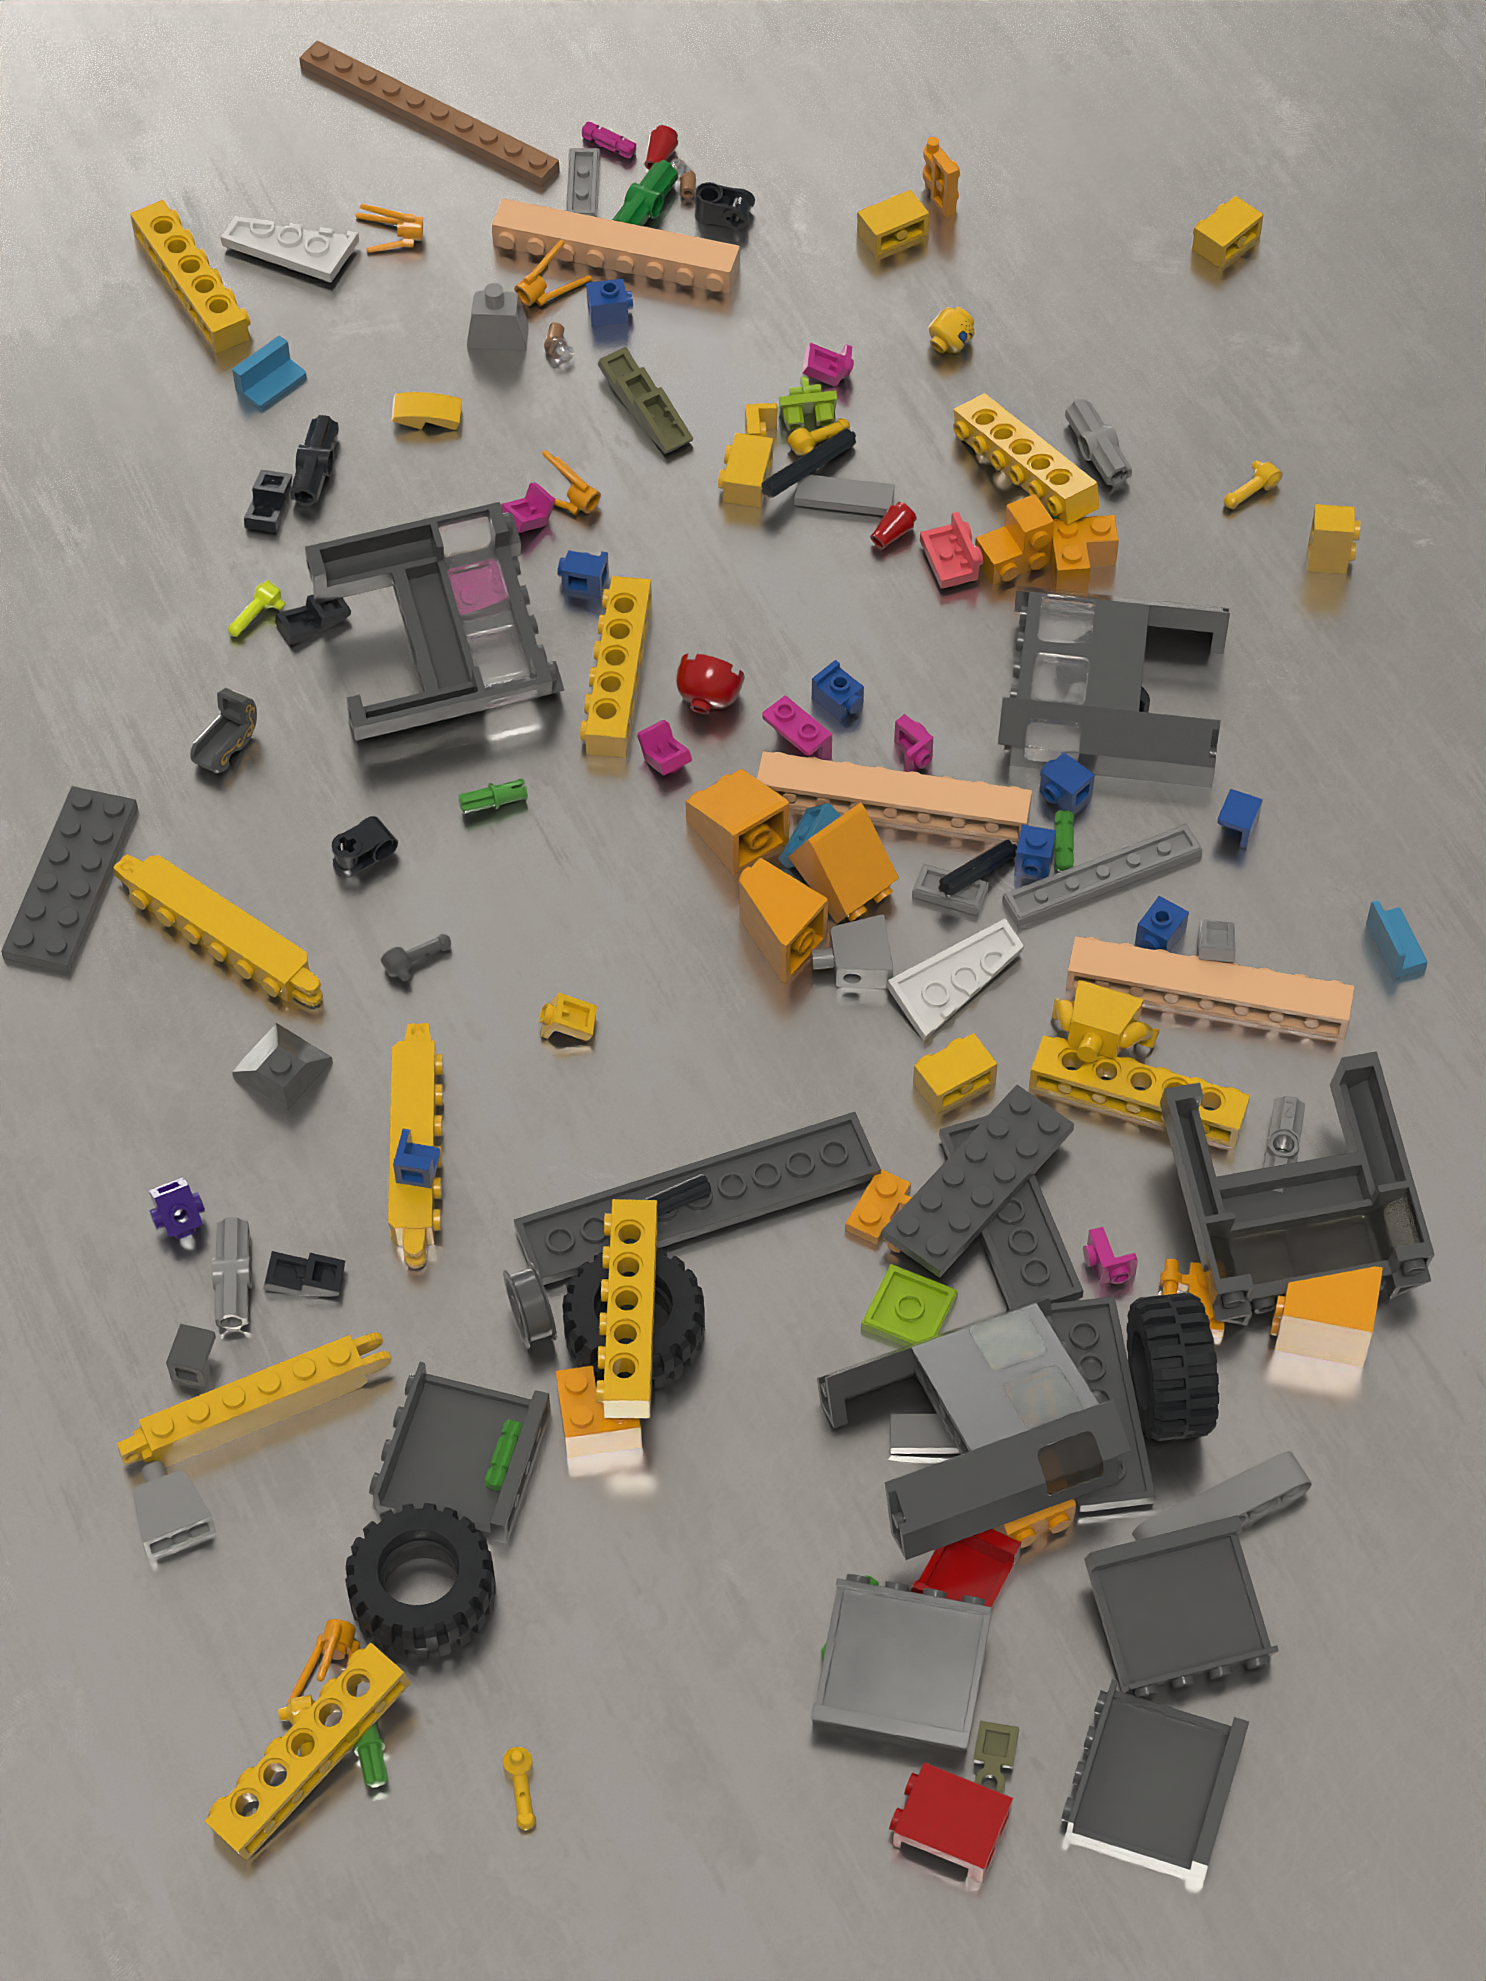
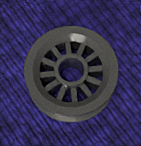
M530 1262V1268L509 1274L507 1270H504L503 1276L508 1299L526 1348H530V1342L551 1336L553 1340H557V1331L549 1299L534 1262Z

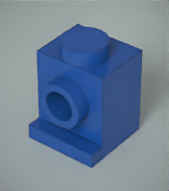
M568 550L566 558H560L557 576L562 577L563 591L601 598L609 575L608 552L601 551L600 556H596L587 552Z
M834 660L812 678L811 699L837 720L841 721L847 715L854 714L861 708L864 702V686L841 669L840 663Z

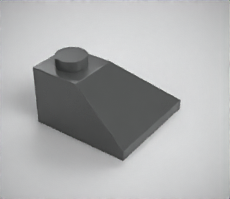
M276 1023L232 1071V1075L289 1110L332 1062V1057Z

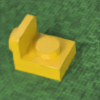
M745 404V434L766 437V429H776L777 404Z
M559 992L550 1003H545L540 1011L539 1023H542L541 1037L548 1039L554 1031H558L588 1041L593 1036L597 1005Z

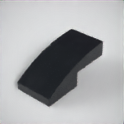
M261 469L252 488L253 499L244 516V528L276 533L290 493L293 480L292 474Z
M310 595L307 596L305 606L276 613L275 624L289 645L314 637L334 627L351 615V609L343 598L315 604L314 596Z
M272 1251L263 1290L301 1296H338L346 1261L310 1253L308 1259Z

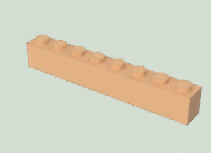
M502 198L492 222L493 246L546 256L560 240H564L565 244L554 256L555 259L730 294L740 269V246L504 198Z
M763 751L757 774L759 781L786 798L789 802V809L806 811L807 808L830 803L842 816L861 802L871 821L1019 842L1022 825H1028L1032 790L1022 789L1017 786L992 785L982 781L958 780L948 776L937 777L914 771L889 770L884 767L855 765L850 762L821 760L816 757L793 756L782 752Z
M1075 936L1066 983V990L1076 991L1078 981L1082 980L1144 999L1143 1004L1345 1040L1354 993L1353 985L1344 984L1336 980L1325 981L1309 978L1303 974L1292 975L1275 972L1269 968L1258 969L1241 966L1234 962L1202 960L1196 955L1185 956L1162 949L1151 950L1135 947L1129 943L1118 944L1101 941L1095 937L1084 938Z

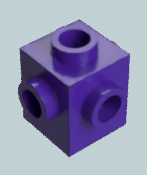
M183 1177L149 1190L155 1206L149 1212L156 1230L163 1228L169 1238L175 1236L176 1239L192 1235L196 1232V1227L203 1225L200 1213L205 1212V1208L198 1191L191 1192L189 1184Z

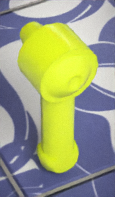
M270 580L260 583L255 589L253 601L230 624L227 629L228 633L233 637H238L263 608H275L281 611L286 605L281 598V590Z

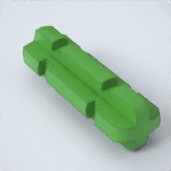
M1059 810L1055 813V869L1058 872L1072 868L1074 864V814L1069 810Z
M511 1419L504 1422L501 1431L502 1437L498 1439L490 1462L491 1468L487 1470L484 1479L485 1487L489 1490L501 1491L523 1426L521 1422Z

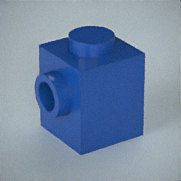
M623 278L586 283L587 307L591 328L629 323L628 310L633 309V298L631 291H625Z
M1065 752L1057 759L1049 760L1040 772V793L1048 802L1057 804L1065 811L1069 810L1073 813L1093 794L1095 774Z
M1022 825L1016 851L1014 876L1036 880L1049 877L1054 854L1056 830Z
M1158 896L1137 925L1135 944L1140 946V948L1162 949L1171 952L1186 932L1189 911Z

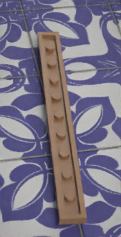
M318 40L299 57L300 67L541 187L560 169L559 159Z

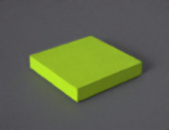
M890 1264L861 1322V1329L902 1346H908L940 1334L958 1297V1290Z

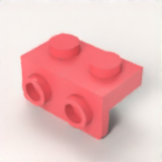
M959 512L951 514L950 525L920 532L921 545L941 589L978 580L979 566L983 565L982 553L979 546L974 547L968 522L962 521Z

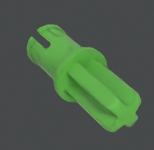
M520 778L516 781L495 786L493 783H489L487 788L462 793L459 795L460 809L463 813H470L490 807L497 810L499 805L527 800L526 786L522 787L525 782Z
M376 1722L359 1739L353 1749L354 1754L359 1756L364 1783L370 1786V1788L384 1785L388 1779L382 1753L385 1743L379 1738Z

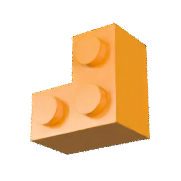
M1036 494L1006 505L1005 526L976 537L975 546H979L983 557V565H980V568L992 586L1003 581H1010L1028 571L1041 569L1050 563L1054 520Z
M1115 515L1082 517L1069 525L1061 519H1053L1054 528L1050 566L1055 593H1088L1090 567L1116 565L1119 538Z
M593 1366L556 1371L557 1392L567 1458L642 1447L639 1418H604V1404L596 1402V1383Z

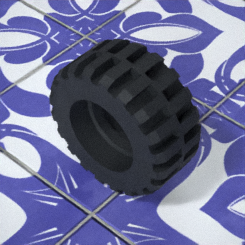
M658 1247L656 1252L655 1303L667 1312L669 1318L660 1329L653 1333L652 1385L654 1389L665 1386V1379L669 1377L672 1381H675L682 1376L683 1365L687 1368L692 1366L697 1359V1351L702 1348L705 1330L704 1296L702 1288L698 1286L697 1277L692 1270H685V1263L677 1256L669 1259L667 1251ZM603 1251L594 1255V1262L592 1264L586 1261L577 1269L578 1277H571L567 1285V1294L564 1295L562 1304L564 1335L569 1354L572 1358L576 1359V1366L578 1368L593 1366L596 1383L597 1380H604L605 1369H598V1347L606 1346V1335H600L599 1331L600 1312H605L608 1302H601L602 1279H609V1269H603ZM625 1272L621 1275L624 1277H632L636 1275V1273ZM623 1338L618 1342L621 1344H629L634 1340L630 1338ZM621 1372L616 1376L619 1378H628L633 1374L629 1372Z
M1188 1292L1140 1297L1130 1305V1310L1128 1311L1126 1344L1142 1431L1146 1437L1156 1442L1207 1436L1217 1425L1216 1419H1218L1219 1376L1217 1373L1214 1338L1210 1330L1208 1315L1205 1313V1306L1199 1297Z
M413 1503L402 1505L403 1511L394 1514L390 1509L380 1514L382 1521L378 1524L374 1521L368 1523L363 1528L365 1538L357 1537L351 1546L352 1555L347 1557L345 1566L347 1575L345 1582L354 1620L358 1621L362 1633L366 1638L373 1637L375 1646L383 1651L388 1650L391 1646L393 1647L394 1655L402 1658H407L408 1653H416L417 1659H429L428 1653L437 1651L441 1657L451 1653L450 1646L457 1643L462 1648L470 1642V1632L479 1633L485 1625L484 1615H490L492 1612L496 1582L491 1551L488 1550L487 1540L483 1533L476 1532L475 1524L469 1518L463 1517L459 1520L456 1510L445 1507L443 1512L438 1511L436 1504L424 1503L423 1508L414 1509ZM414 1558H436L446 1562L457 1572V1580L449 1592L440 1599L428 1604H405L392 1598L385 1591V1583L393 1570L402 1563Z

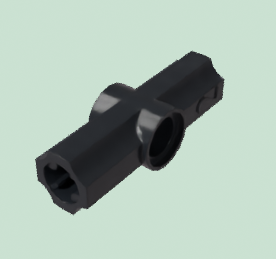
M318 415L317 418L312 419L304 445L300 444L297 449L296 473L290 488V496L292 500H295L301 506L311 507L313 503L318 502L324 479L329 477L332 472L334 462L333 449L339 433V425L330 416Z

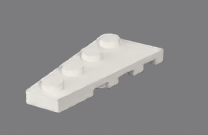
M238 216L233 218L220 237L222 246L328 282L333 281L360 241L359 232L348 231L347 235L333 233V229L320 227L319 231L305 230L302 225L292 223L289 226L282 227L275 226L274 221Z
M1003 919L889 979L886 986L924 1042L1022 952L1024 945L1007 920Z

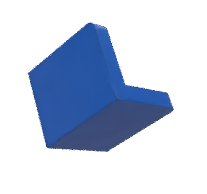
M1230 789L1218 816L1217 823L1241 831L1240 847L1247 849L1260 817L1263 799Z
M402 1129L393 1163L396 1183L432 1189L441 1154L440 1148L412 1143L411 1130Z

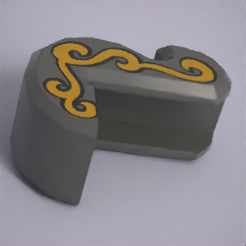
M224 688L217 693L218 709L221 713L193 743L190 751V758L193 763L215 774L223 772L230 766L229 759L231 754L241 750L248 743L257 721V708L254 700L230 688Z

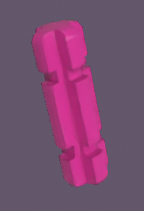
M587 121L582 127V137L591 142L596 140L595 144L614 153L619 151V155L627 159L632 158L633 154L636 153L637 144L628 138L622 140L623 136L604 127L599 129L600 125L592 121Z

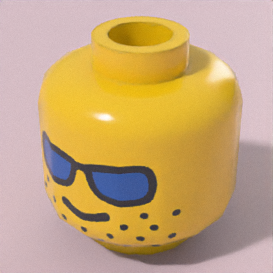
M947 307L943 309L928 326V332L932 338L930 340L931 346L941 354H944L945 351L951 354L959 353L974 337V319L961 307H955V309Z

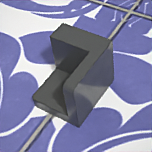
M180 1324L166 1361L171 1380L207 1387L211 1376L207 1360L216 1339L214 1331Z

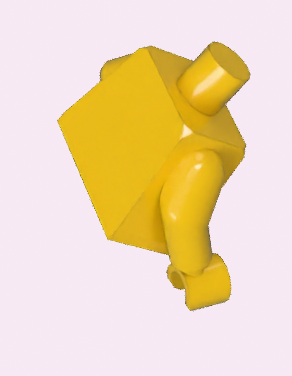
M1079 980L1074 1001L1054 999L1052 1018L1059 1020L1061 1028L1069 1032L1067 1043L1072 1047L1078 1048L1077 1056L1085 1062H1094L1098 1055L1115 1058L1122 1049H1128L1137 1043L1153 1048L1160 1032L1158 1028L1154 1029L1145 1022H1139L1144 999Z

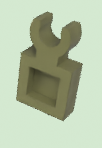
M980 1721L973 1760L974 1763L984 1764V1768L976 1774L975 1783L982 1785L986 1778H994L997 1781L996 1791L1003 1794L1005 1779L1001 1773V1768L1013 1769L1020 1731L1019 1727Z

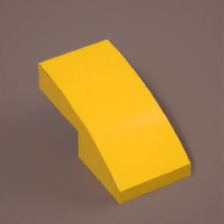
M428 392L396 393L393 400L391 421L421 430L425 422L456 430L460 423L462 398Z

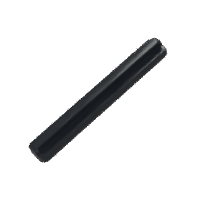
M848 428L843 429L761 483L763 495L774 498L856 444L855 432H851Z

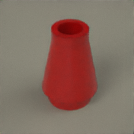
M658 125L655 130L650 132L647 156L644 162V166L648 170L651 169L654 163H659L661 160L667 161L678 146V134L674 129L665 125Z
M903 502L890 505L876 530L870 535L872 542L880 549H885L890 543L914 528V522L917 520L916 514Z

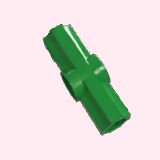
M661 160L659 163H654L640 183L634 182L630 185L625 196L624 205L612 220L643 226L648 218L655 219L663 207L664 197L678 180V171L667 161Z

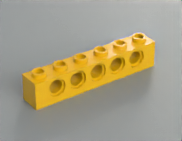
M160 200L130 213L134 236L214 352L217 354L250 340L248 326L251 325V321L247 311L237 306L233 291L223 286L219 271L209 266L206 253L202 248L198 249L195 246L192 233L188 228L184 230L176 210H170L165 201Z
M984 393L953 409L955 419L953 429L956 436L961 441L964 440L978 455H982L990 461L995 469L1001 470L1015 485L1022 487L1030 496L1036 494L1041 503L1053 516L1059 517L1069 525L1100 508L1097 482L987 394Z
M612 576L610 589L604 588L602 607L606 608V613L599 616L598 634H602L601 641H595L593 654L594 660L597 661V666L591 667L589 674V687H593L592 694L586 693L584 712L588 714V720H582L580 727V740L586 742V754L627 757L652 602L651 579Z
M1043 1035L1031 1068L1030 1089L1166 1128L1160 1106L1164 1089L1200 1083L1203 1098L1198 1110L1206 1140L1236 1148L1250 1100L1249 1094L1242 1093L1233 1087L1225 1088L1208 1083L1199 1077L1190 1078L1173 1073L1164 1067L1156 1068L1145 1065L1129 1057L1121 1058L1117 1056L1115 1058H1108L1098 1055L1094 1062H1085L1077 1056L1078 1048L1070 1046L1066 1039ZM1066 1067H1074L1077 1070H1068ZM1100 1077H1108L1111 1080H1103ZM1134 1087H1142L1146 1090H1137ZM1203 1107H1211L1215 1110H1206Z
M612 1199V1214L605 1213L604 1236L611 1237L610 1246H603V1269H609V1279H602L601 1302H608L607 1313L600 1312L599 1331L600 1335H606V1346L598 1347V1369H605L604 1380H597L596 1402L604 1404V1418H650L658 1225L657 1200ZM627 1239L637 1240L633 1244H626L623 1241ZM625 1272L636 1273L632 1277H624L621 1274ZM623 1305H632L635 1307L631 1310L620 1309V1307ZM623 1338H630L634 1340L629 1344H621L618 1342ZM621 1372H629L633 1374L628 1378H619L616 1376Z
M371 1642L365 1649H358L348 1660L347 1668L338 1678L330 1679L322 1687L319 1694L320 1697L310 1708H303L292 1721L293 1726L283 1737L275 1738L267 1746L264 1752L265 1756L255 1767L247 1768L239 1776L234 1790L227 1797L219 1798L212 1805L208 1813L209 1816L204 1822L247 1862L408 1688L411 1682L404 1671ZM370 1683L366 1694L360 1697L353 1696V1690L358 1684ZM342 1712V1718L338 1724L331 1727L325 1726L326 1719L330 1714ZM309 1741L315 1743L314 1749L310 1754L298 1756V1750L302 1744ZM280 1771L287 1772L286 1779L281 1785L270 1786V1781L274 1774ZM252 1801L259 1802L258 1809L253 1815L248 1817L242 1816L246 1804Z

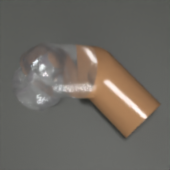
M672 159L669 163L678 171V178L681 180L680 195L686 199L693 198L696 190L695 172L682 159Z
M551 323L544 342V349L556 360L560 359L562 362H568L573 357L574 349L568 346L567 342L562 339L565 328L560 323Z

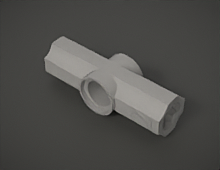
M1084 398L1074 401L1066 409L1065 417L1078 437V445L1083 458L1086 461H1093L1107 485L1117 487L1124 484L1132 476V468L1119 448V440L1112 425H1105L1090 401H1086Z
M1284 1096L1274 1100L1263 1168L1297 1162L1305 1103L1299 1101L1296 1097ZM1284 1148L1289 1153H1280L1275 1149ZM1281 1188V1189H1275V1190H1273V1191H1278V1192H1282V1193H1283V1188Z
M226 1217L221 1222H217L216 1258L212 1259L216 1326L223 1327L226 1330H237L244 1325H248V1289L252 1288L248 1221L241 1220L238 1217Z

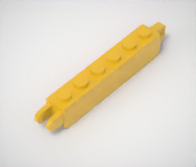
M126 854L113 867L115 876L128 887L129 898L135 906L142 910L148 909L156 915L163 925L167 927L172 925L181 931L192 944L199 943L208 949L209 953L220 962L226 961L243 978H251L259 983L270 996H279L288 1003L294 997L309 1007L318 1006L323 1001V993L319 990L321 989L320 979L310 971L306 951L160 855L149 856L143 862Z
M429 1023L407 1024L404 1041H398L392 1047L388 1225L390 1226L391 1240L396 1245L403 1246L405 1264L415 1270L417 1268L420 1269V1267H423V1264H426L427 1245H434L435 1231H441V1209H435V1199H442L441 1177H434L432 1189L396 1183L393 1163L402 1129L411 1130L412 1143L440 1148L441 1154L437 1168H442V1146H436V1137L443 1136L442 1115H436V1106H443V1085L437 1084V1075H443L444 1063L443 1054L436 1053L435 1040H431Z
M373 1332L356 1339H352L351 1335H347L139 1419L140 1428L133 1431V1436L117 1443L119 1454L125 1466L144 1460L145 1463L161 1461L166 1468L358 1390L367 1383V1375L390 1365L392 1358L388 1351H381L362 1359L360 1357L383 1344V1338L380 1333Z

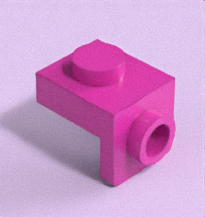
M810 342L804 351L802 374L836 387L843 377L850 375L853 369L854 360L851 359L852 346L846 344L838 354Z
M534 482L529 484L525 498L503 503L501 507L503 513L509 512V514H513L517 531L521 533L547 525L555 504V498L538 483Z
M906 714L895 721L894 742L906 751L904 771L915 772L918 768H925L932 760L934 737L927 732L920 722H914Z
M661 720L638 732L637 736L645 762L662 775L677 772L683 765L692 761L689 749L673 738L670 724L666 720Z
M1100 1227L1089 1230L1087 1245L1083 1246V1253L1088 1267H1094L1100 1285L1107 1283L1121 1284L1134 1277L1138 1263L1136 1254L1132 1253L1115 1258L1104 1228Z

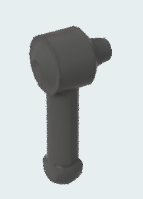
M442 933L438 934L436 938L406 951L402 947L392 948L382 956L381 963L389 976L399 977L402 981H407L411 977L409 970L413 962L439 951L448 950L451 947V939L448 935Z

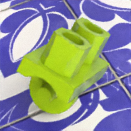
M807 376L800 377V386L789 387L790 396L779 397L778 416L783 417L787 430L803 428L804 414L814 413L816 426L819 427L833 423L837 404L836 390L822 392L821 384L809 385Z

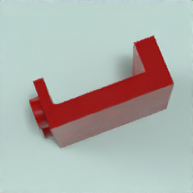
M989 1529L935 1549L920 1579L914 1581L911 1592L923 1594L924 1588L946 1592V1599L962 1601V1596L978 1597L986 1600L985 1606L992 1607L993 1610L1019 1560L1021 1542L994 1529Z
M924 1762L919 1775L912 1773L908 1780L904 1795L909 1798L904 1810L897 1807L892 1817L889 1830L894 1832L893 1846L901 1848L903 1842L966 1867L968 1868L967 1877L982 1883L1011 1814L1013 1798Z

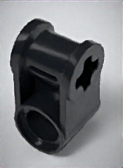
M713 182L702 183L696 188L695 217L698 221L705 224L742 230L748 226V213L754 207L755 197L751 192L742 188L722 186Z
M370 816L365 818L358 825L344 833L338 834L333 839L332 852L335 855L333 869L342 877L356 876L377 862L390 857L398 847V840L378 817Z

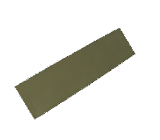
M627 347L599 359L597 365L615 393L643 430L665 454L693 441V436L663 388L655 386L644 366L638 367Z

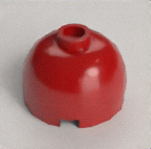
M696 653L695 660L688 659V654H684L678 665L676 684L681 697L691 704V710L701 714H709L710 710L718 711L727 708L737 699L745 676L741 670L738 675L732 672L733 665L719 658Z

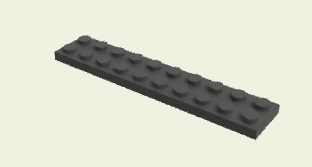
M852 1112L514 1219V1227L529 1266L530 1262H534L545 1285L577 1275V1269L584 1262L588 1261L592 1264L594 1262V1255L603 1251V1246H610L611 1236H604L605 1213H612V1199L643 1200L697 1175L704 1174L711 1185L710 1194L658 1216L657 1247L661 1248L870 1181L874 1175L881 1174V1169L856 1112ZM627 1239L623 1242L626 1244H633L637 1242V1240Z

